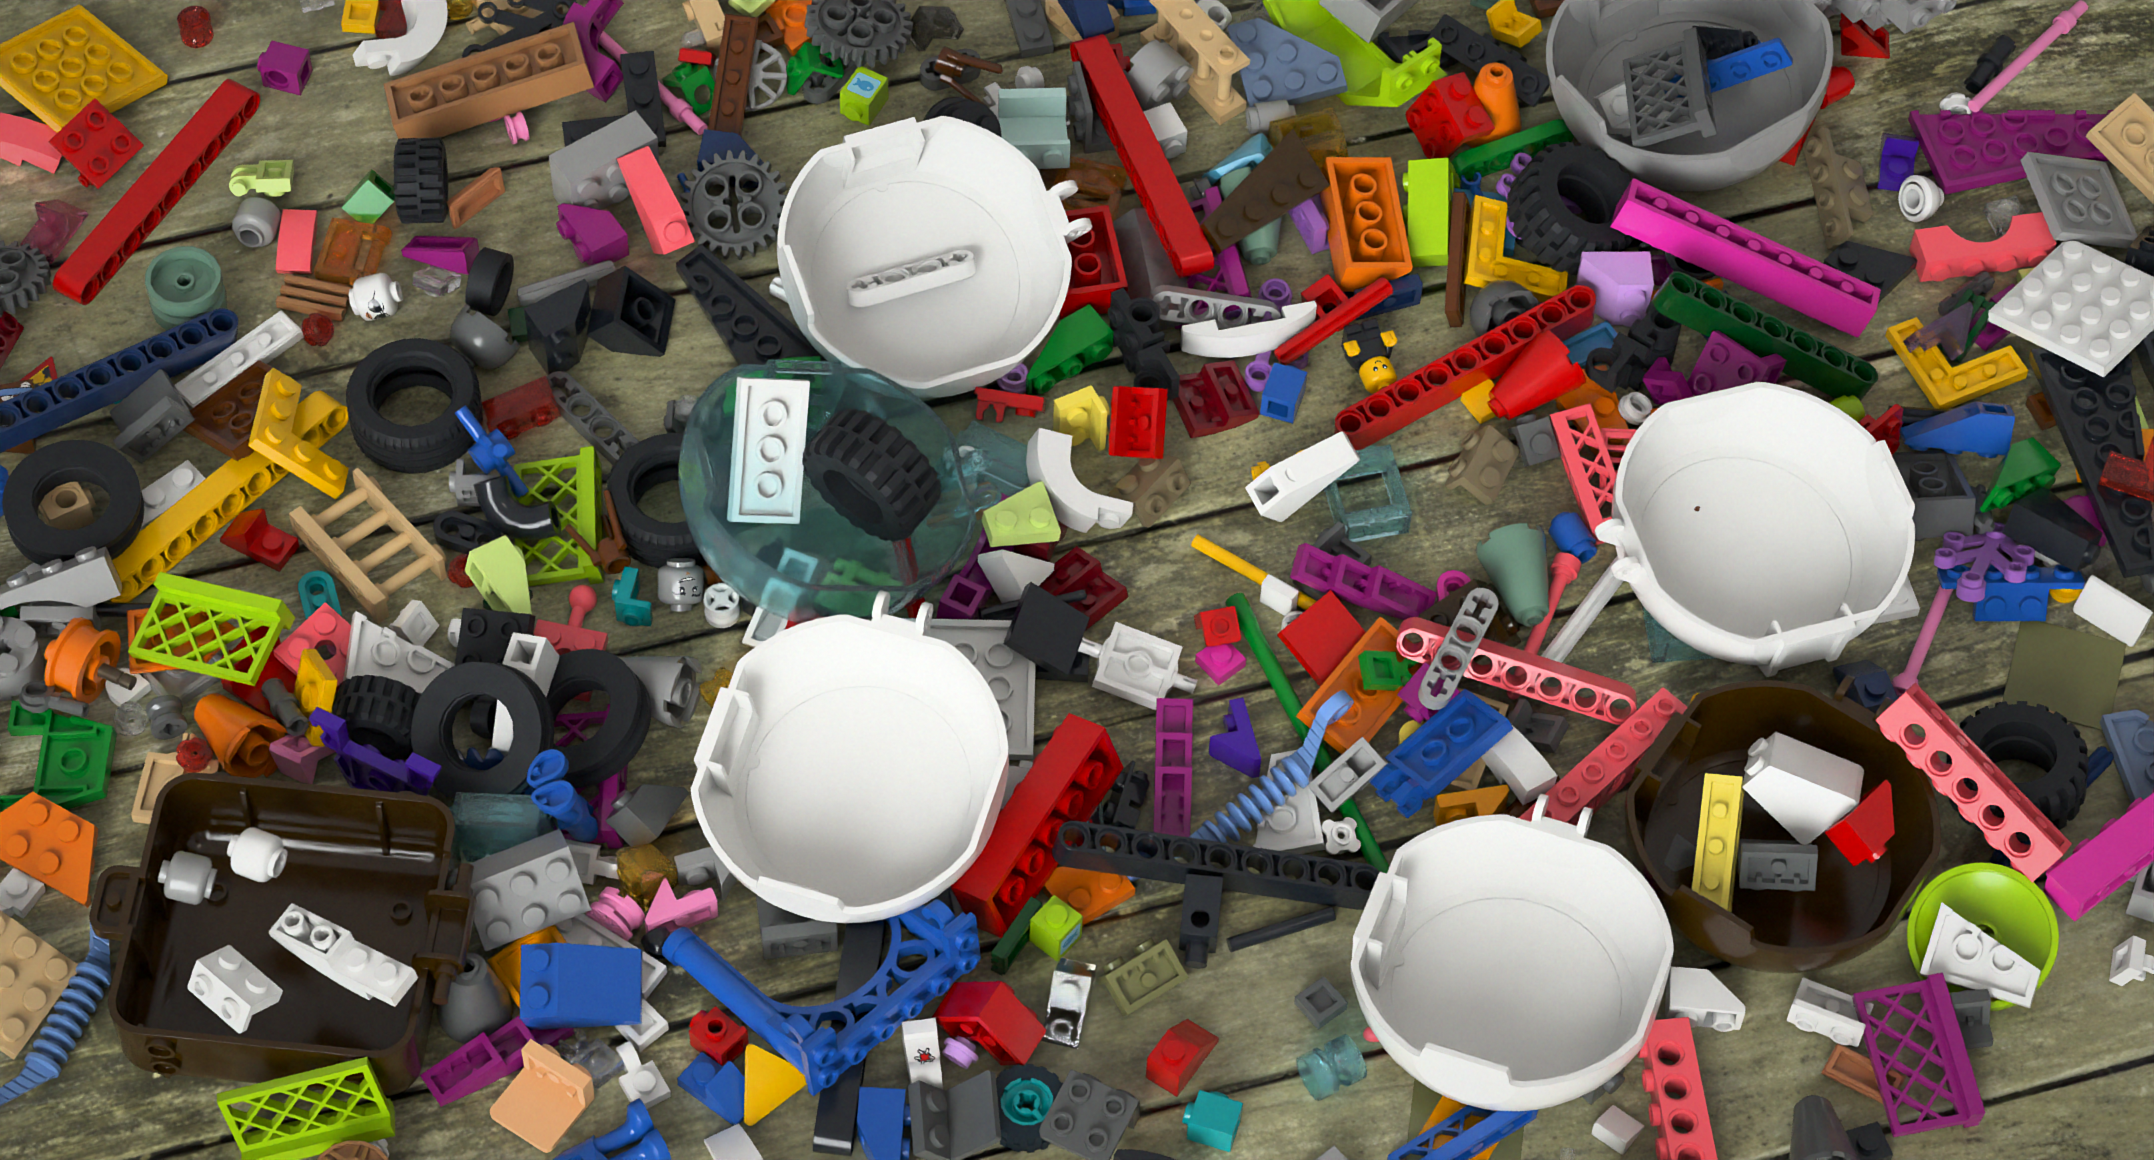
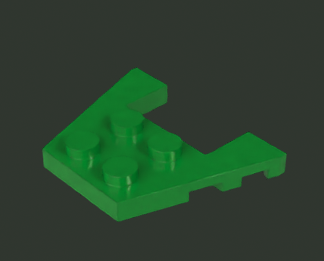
M18 700L12 701L7 727L11 736L43 735L33 792L66 810L106 798L117 737L114 727L73 715L71 718L58 715L51 709L42 713H32L23 709ZM28 794L1 795L0 813Z

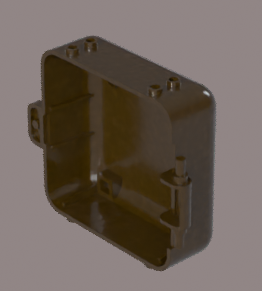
M215 772L213 774L187 773L170 780L160 790L156 798L140 867L115 865L105 869L98 878L89 914L92 929L97 936L103 939L122 941L109 992L108 1009L121 1049L126 1058L136 1067L147 1072L164 1075L167 1079H170L171 1076L181 1075L261 1083L368 1057L385 1096L396 1095L408 1089L418 1078L423 1066L435 1003L439 1005L448 1003L451 983L456 981L457 975L464 971L477 906V900L473 897V889L470 887L474 866L469 863H461L455 821L450 809L436 798L417 795L411 791L396 793L231 776L225 772ZM255 827L280 837L284 849L287 850V860L280 875L277 878L272 877L267 882H257L236 874L231 868V857L227 855V848L233 836H240L247 828ZM177 851H186L210 858L212 868L217 869L216 880L210 899L203 898L200 904L192 905L167 898L164 894V883L158 882L163 860L171 861ZM457 868H458V873H457V878H456L454 869H457ZM293 903L350 931L354 940L413 968L418 978L395 1007L374 996L369 1001L301 960L272 938L269 930ZM229 944L283 990L279 1002L252 1015L247 1030L242 1033L236 1032L188 989V983L196 961ZM360 1072L348 1075L344 1080L359 1085L365 1077ZM320 1083L311 1084L307 1087V1089L325 1090L327 1088L326 1085Z

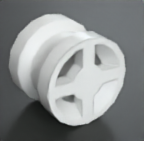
M718 583L709 587L704 593L703 599L707 622L716 628L731 627L740 617L738 591L727 583ZM727 607V609L718 610V608Z

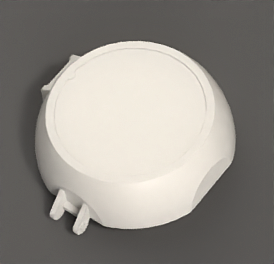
M940 116L918 123L915 117L846 135L843 138L842 144L820 149L802 168L789 190L780 216L777 236V258L783 288L794 319L811 345L831 365L855 381L875 390L910 398H937L962 394L974 390L975 387L985 386L1006 375L1033 353L1046 337L1060 313L1068 291L1072 267V257L1067 244L1092 229L1089 218H1081L1069 223L1061 201L1078 191L1077 184L1074 180H1068L1058 183L1046 191L1039 170L1017 148L987 129L953 117ZM966 250L974 254L976 273L967 279L866 307H855L849 304L846 286L854 279L953 251Z
M1754 382L1668 402L1652 413L1636 430L1625 449L1613 487L1612 519L1598 525L1595 529V534L1598 540L1616 546L1619 561L1611 567L1613 576L1629 582L1644 608L1669 633L1694 649L1712 657L1739 664L1757 665L1766 677L1775 676L1778 670L1821 659H1826L1827 662L1837 660L1847 642L1864 632L1883 614L1897 596L1911 566L1915 546V524L1912 520L1915 504L1885 440L1876 442V439L1856 420L1818 397L1783 385ZM1696 506H1699L1700 510L1695 511L1694 508Z
M880 590L874 602L871 621L851 615H835L800 623L783 630L763 641L737 662L729 687H720L694 757L698 770L691 786L692 801L703 833L718 858L744 886L767 902L794 914L826 922L863 923L887 919L920 907L940 895L972 866L986 846L995 826L1006 788L1009 768L1006 728L999 705L981 673L953 645L943 640L928 637L933 614V604L923 602L921 604L916 622L887 615L890 593Z
M1541 793L1537 799L1531 822L1502 814L1475 816L1437 826L1402 845L1396 850L1387 874L1379 872L1353 935L1351 960L1353 985L1366 1021L1383 1048L1397 1064L1431 1090L1460 1103L1482 1109L1529 1111L1553 1107L1587 1094L1614 1077L1642 1049L1650 1034L1664 993L1674 953L1673 937L1665 910L1644 876L1631 862L1612 847L1586 839L1593 809L1584 806L1577 826L1545 817L1549 796Z

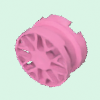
M606 887L599 894V901L593 902L590 905L591 910L586 912V916L628 941L633 936L631 931L638 929L645 921V914L640 906L628 895L625 898L618 896L619 889Z

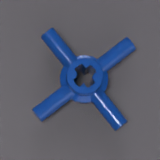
M466 405L458 409L455 415L476 442V444L468 449V452L477 466L486 475L494 469L498 471L500 476L508 475L512 492L517 498L527 493L529 489L507 461L516 454L507 438L497 428L487 434Z

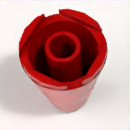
M1547 329L1545 331L1542 330L1534 336L1488 392L1491 400L1487 404L1496 417L1500 419L1504 416L1506 419L1511 420L1580 388L1586 383L1585 375L1578 362L1572 364L1567 356L1570 351L1563 342Z

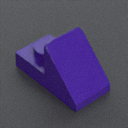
M1882 133L1877 189L1899 192L1903 181L1909 176L1914 175L1915 157L1919 146V140L1916 137Z
M1244 698L1229 700L1228 714L1223 715L1226 733L1210 737L1208 753L1211 757L1251 778L1259 777L1261 755Z

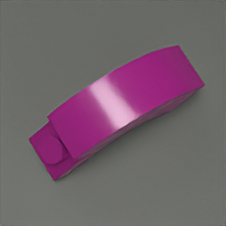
M588 0L586 6L583 7L574 2L565 17L563 25L574 22L594 85V88L586 91L606 103L623 81V73L615 61L598 52V42L603 30L624 3L622 0Z

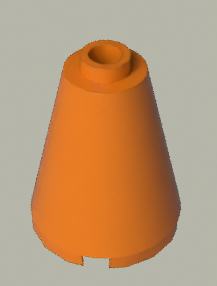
M1501 63L1486 64L1480 70L1472 87L1495 129L1490 135L1465 142L1472 148L1518 133L1522 128V119L1512 71Z
M212 693L200 699L194 711L195 721L225 772L231 776L257 778L262 774L268 777L274 773L278 766L269 751L270 744L285 737V733L288 734L286 728L277 720L219 693Z

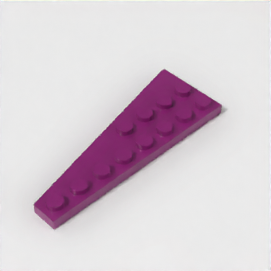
M1919 110L1910 111L1908 121L1916 138L1919 140V145L1939 188L1942 189L1944 195L2027 178L2020 161L2027 152L2103 162L2109 161L2085 136L2113 110H2108L2107 114H2087L2086 110H2076L2075 114H2055V110H2007V113L1988 114L1984 113L1983 110L1978 112L1972 111L1971 114H1951L1950 110H1940L1939 114H1919Z

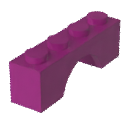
M1000 493L994 505L1009 498V496ZM983 527L967 563L958 575L954 574L942 595L936 619L977 620L979 618V608L985 607L994 591L978 563V555L1002 549L1014 552V545L990 547Z

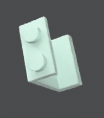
M1066 87L999 89L998 119L1001 127V138L1022 152L1037 169L1070 168V139L1067 137Z

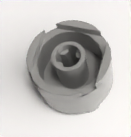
M1155 39L1147 43L1131 58L1130 61L1134 64L1131 70L1127 73L1123 69L1143 111L1166 104L1173 98L1176 100L1183 98L1190 89L1187 81L1194 70L1192 65L1163 39H1161V42Z
M0 616V701L13 700L12 696L21 694L22 687L31 681H41L44 676L45 667L34 629L26 622L20 621V619Z

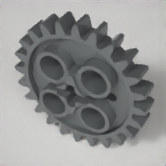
M812 0L811 5L807 6L804 27L807 28L806 36L812 38V45H821V54L831 52L832 61L841 57L844 58V65H848L852 60L860 68L863 61H867L871 67H874L875 60H879L882 64L886 65L888 57L896 60L898 52L905 53L906 45L910 44L913 22L910 21L911 13L904 12L906 5L904 3L896 4V0Z
M731 150L727 151L726 160H721L720 156L715 153L714 164L710 165L703 159L702 165L704 170L702 172L696 169L691 170L696 180L694 182L684 181L685 187L690 192L680 193L681 200L688 203L681 206L684 215L688 216L686 220L689 228L693 227L691 229L693 238L700 237L697 243L698 246L702 244L706 247L710 244L709 251L713 255L721 249L726 260L729 258L731 251H735L739 260H742L744 250H748L751 256L755 257V246L759 245L766 251L768 250L765 241L767 238L777 241L774 229H779V218L787 195L782 194L787 190L785 182L777 183L781 178L778 170L769 173L772 168L769 161L759 166L760 158L758 154H755L748 161L744 150L741 151L738 159H734ZM730 177H735L736 179L735 191L739 204H737L740 224L739 233H734V216L730 208L732 206ZM755 181L759 184L754 192L745 193L742 191V187L746 182ZM714 185L725 187L724 192L719 196L708 195L709 189ZM756 213L762 216L760 222L756 225L751 226L744 223L746 217L750 214ZM718 217L728 219L726 226L721 229L711 227L712 221Z
M4 240L0 241V317H2L3 311L7 310L15 314V307L18 306L28 308L27 301H39L38 294L46 293V286L51 285L49 263L46 255L40 254L39 248L31 250L28 243L19 247L18 241L5 246Z

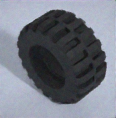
M1560 142L1559 144H1551L1542 151H1539L1514 179L1507 197L1509 221L1514 223L1513 231L1516 237H1520L1523 240L1522 246L1528 253L1532 251L1537 256L1536 260L1540 263H1548L1552 265L1551 269L1558 272L1566 270L1569 275L1578 274L1582 252H1623L1635 239L1611 227L1616 205L1632 181L1631 177L1627 172L1623 173L1619 168L1620 164L1616 160H1610L1605 157V152L1599 149H1589V145L1577 143L1574 146L1573 142ZM1560 195L1576 203L1586 214L1589 222L1574 215L1565 206Z
M857 408L837 411L804 448L802 464L804 465L805 474L807 477H810V483L815 490L820 492L823 500L835 508L834 511L841 517L844 516L848 519L850 524L856 528L863 529L866 534L872 537L878 536L880 540L897 542L908 538L937 505L941 496V483L937 479V472L934 467L929 465V460L924 453H920L916 448L917 446L911 440L906 439L896 427H891L884 419L874 417L865 410L859 411Z
M2007 701L1995 703L1994 708L1989 709L1988 706H1985L1975 711V717L1969 715L1960 722V729L1994 764L2003 760L2019 759L2032 762L2047 772L2046 775L2034 781L2013 783L2058 830L2067 826V820L2071 821L2077 816L2080 806L2084 804L2086 797L2089 757L2087 756L2088 748L2085 740L2080 737V731L2072 723L2067 725L2066 717L2057 711L2054 714L2050 713L2047 706L2038 703L2034 707L2029 706L2027 701H2017V704L2010 705L2007 704ZM1947 753L1946 763L1952 764V759ZM1964 778L1967 788L1978 791L1977 783L1973 779ZM1949 797L1952 808L1958 812V805ZM1990 805V810L1995 816L1999 818L2005 817L2003 810L1999 806ZM1959 812V817L1965 823H1967L1968 825L1972 824L1971 822L1967 821ZM1975 824V830L1984 834V832ZM2016 832V837L2019 841H2028V836L2025 833Z

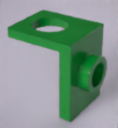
M805 42L795 56L789 59L786 66L788 94L795 95L813 71L842 79L844 71L841 57L832 61L834 67H828L821 62L819 55H824L831 59L832 53L821 54V46H813L812 43Z
M685 62L676 66L672 73L662 78L664 85L682 89L687 102L693 107V113L697 116L711 109L715 82L707 66ZM700 85H706L710 90V98L704 104H699L694 97L695 90Z

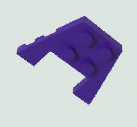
M316 707L309 717L312 726L317 727L320 725L324 731L320 736L323 744L336 751L337 755L334 761L351 788L396 793L411 791L417 795L427 796L442 769L441 765L413 752L406 762L400 759L392 761L382 756L378 749L369 744L361 746L351 741L346 721L319 707Z

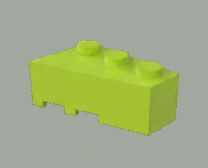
M1449 158L1408 160V172L1403 173L1404 192H1408V204H1403L1402 212L1404 224H1408L1407 241L1413 267L1448 265L1452 196L1454 188L1460 189L1461 182Z

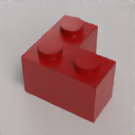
M1002 981L954 982L932 1018H936V1022L952 1039L955 1040L957 1035L969 1041H978L1000 1065L1019 1064V1066H1024L1047 1031L1037 1020L1036 1013L1029 1007L1024 1006L1014 995L1015 992L1012 987Z

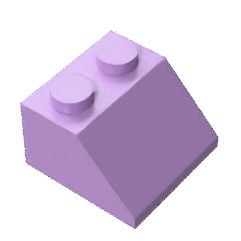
M1650 251L1581 253L1575 286L1584 285L1594 291L1596 295L1595 314L1605 321L1607 320L1611 325L1631 327L1635 320L1640 319L1642 321L1646 316V310L1650 304L1654 287Z

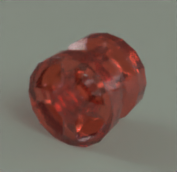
M189 6L178 14L177 21L181 40L186 46L200 48L212 41L214 33L211 18L205 8Z

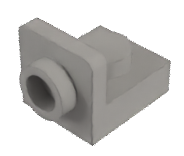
M457 459L456 471H450L449 491L456 493L457 506H480L473 484L498 477V475H486L485 473L466 475L464 459Z

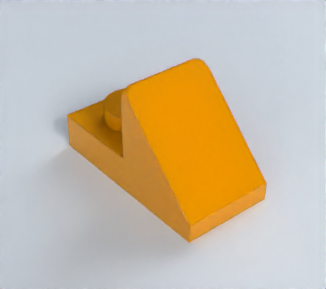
M1508 784L1436 795L1433 811L1436 826L1475 816L1501 814L1507 805L1509 795Z

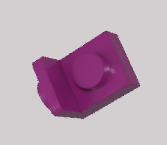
M1658 357L1642 378L1654 404L1664 405L1668 402L1694 397L1683 373L1672 371L1665 357Z

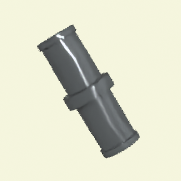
M271 678L264 682L261 688L263 691L262 695L269 702L272 715L283 723L290 735L299 736L305 733L309 727V724L306 722L309 721L300 710V703L297 697L289 693L284 683L278 678Z

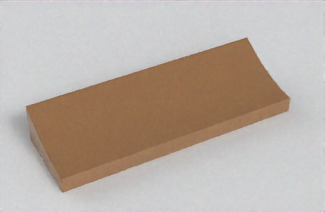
M574 22L383 84L392 124L398 139L447 136L502 118L505 115H511L594 88Z

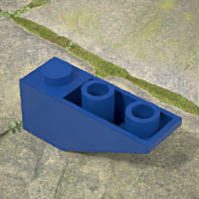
M1975 401L1901 427L1900 435L1904 445H1908L1909 448L1925 451L1931 447L1940 448L1950 454H1962L1963 451L1976 452L1979 456L1985 458H1996L1997 455H2006L2010 448L2015 415L2010 405Z
M860 1087L857 1137L867 1159L909 1160L910 1138H904V1126L911 1127L910 1105L906 1103V1089Z

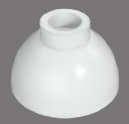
M1912 175L1906 178L1900 187L1898 196L1899 206L1903 215L1909 221H1925L1932 217L1943 204L1944 193L1931 179Z

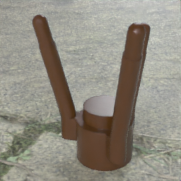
M944 46L934 68L936 72L941 73L939 81L950 85L965 98L984 104L953 78L955 76L961 78L967 65L997 74H1002V65L968 56Z
M604 490L603 493L610 522L607 515H601V521L607 538L598 543V550L595 551L571 525H566L565 529L590 557L595 567L602 565L607 574H617L624 570V566L629 567L631 559L625 549L627 544L622 536L611 492Z

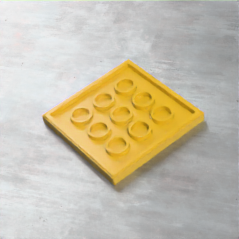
M80 4L0 44V86L57 133L94 98L110 113H113L163 87L168 82V75Z

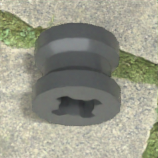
M174 695L159 696L152 699L146 705L147 717L152 720L150 724L151 733L155 738L172 739L183 734L188 728L186 717L181 714L183 705L179 697Z

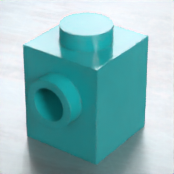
M1199 1090L1195 1103L1189 1101L1184 1112L1182 1123L1188 1125L1186 1139L1231 1152L1242 1118L1243 1103L1229 1099L1227 1095L1221 1092Z

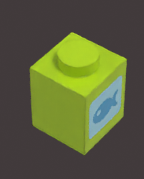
M858 67L840 91V114L845 115L852 121H859L870 126L889 99L888 77L865 67Z
M1053 895L1030 919L1029 941L1058 962L1082 937L1083 916Z

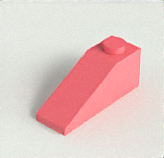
M645 146L616 158L653 253L665 255L695 242L684 212L650 147Z

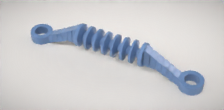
M1341 690L1331 696L1320 707L1303 746L1289 757L1286 756L1281 760L1284 772L1278 767L1273 766L1270 769L1273 781L1265 775L1259 777L1262 790L1254 784L1249 785L1248 791L1252 797L1251 799L1239 793L1236 796L1240 804L1239 808L1233 803L1228 802L1225 805L1229 814L1228 817L1222 812L1217 811L1214 814L1218 823L1217 826L1206 820L1201 824L1202 827L1190 835L1189 838L1228 843L1225 838L1228 836L1233 841L1238 842L1241 839L1237 830L1238 827L1244 832L1249 833L1252 830L1248 821L1249 818L1257 824L1263 821L1260 809L1268 815L1274 813L1271 800L1282 806L1285 804V799L1281 792L1284 791L1290 797H1294L1297 794L1293 785L1294 782L1301 788H1305L1309 784V777L1327 726L1339 720L1354 704V700L1345 690ZM1138 852L1142 857L1151 858L1146 852ZM1127 876L1131 880V882L1140 879L1138 877Z
M91 923L89 931L90 950L84 961L78 963L75 970L79 976L70 977L68 983L72 989H64L61 994L64 1001L56 1002L54 1009L58 1014H50L48 1016L47 1022L51 1027L45 1026L40 1030V1035L44 1040L37 1039L34 1041L33 1048L36 1052L27 1053L24 1060L26 1063L19 1076L0 1088V1106L52 1078L59 1077L62 1069L57 1063L64 1064L69 1058L64 1050H74L76 1043L72 1038H80L83 1034V1030L79 1025H88L90 1017L87 1013H93L97 1009V1005L93 1000H101L104 996L101 988L109 987L112 982L109 940L97 936L92 929Z

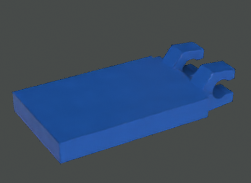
M1465 688L1444 708L1440 709L1385 757L1388 764L1370 783L1377 789L1375 792L1378 797L1385 802L1392 799L1398 805L1396 807L1398 812L1408 819L1422 808L1423 799L1425 801L1429 798L1433 799L1507 735L1513 727L1506 717Z

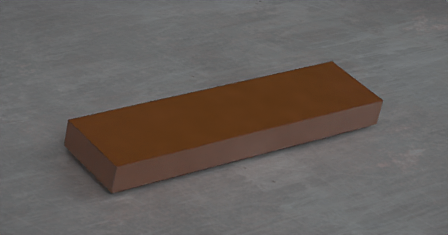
M725 14L708 130L738 133L742 138L759 18Z
M1453 192L1445 296V314L1450 328L1462 327L1464 325L1466 297L1464 274L1471 207L1465 192Z

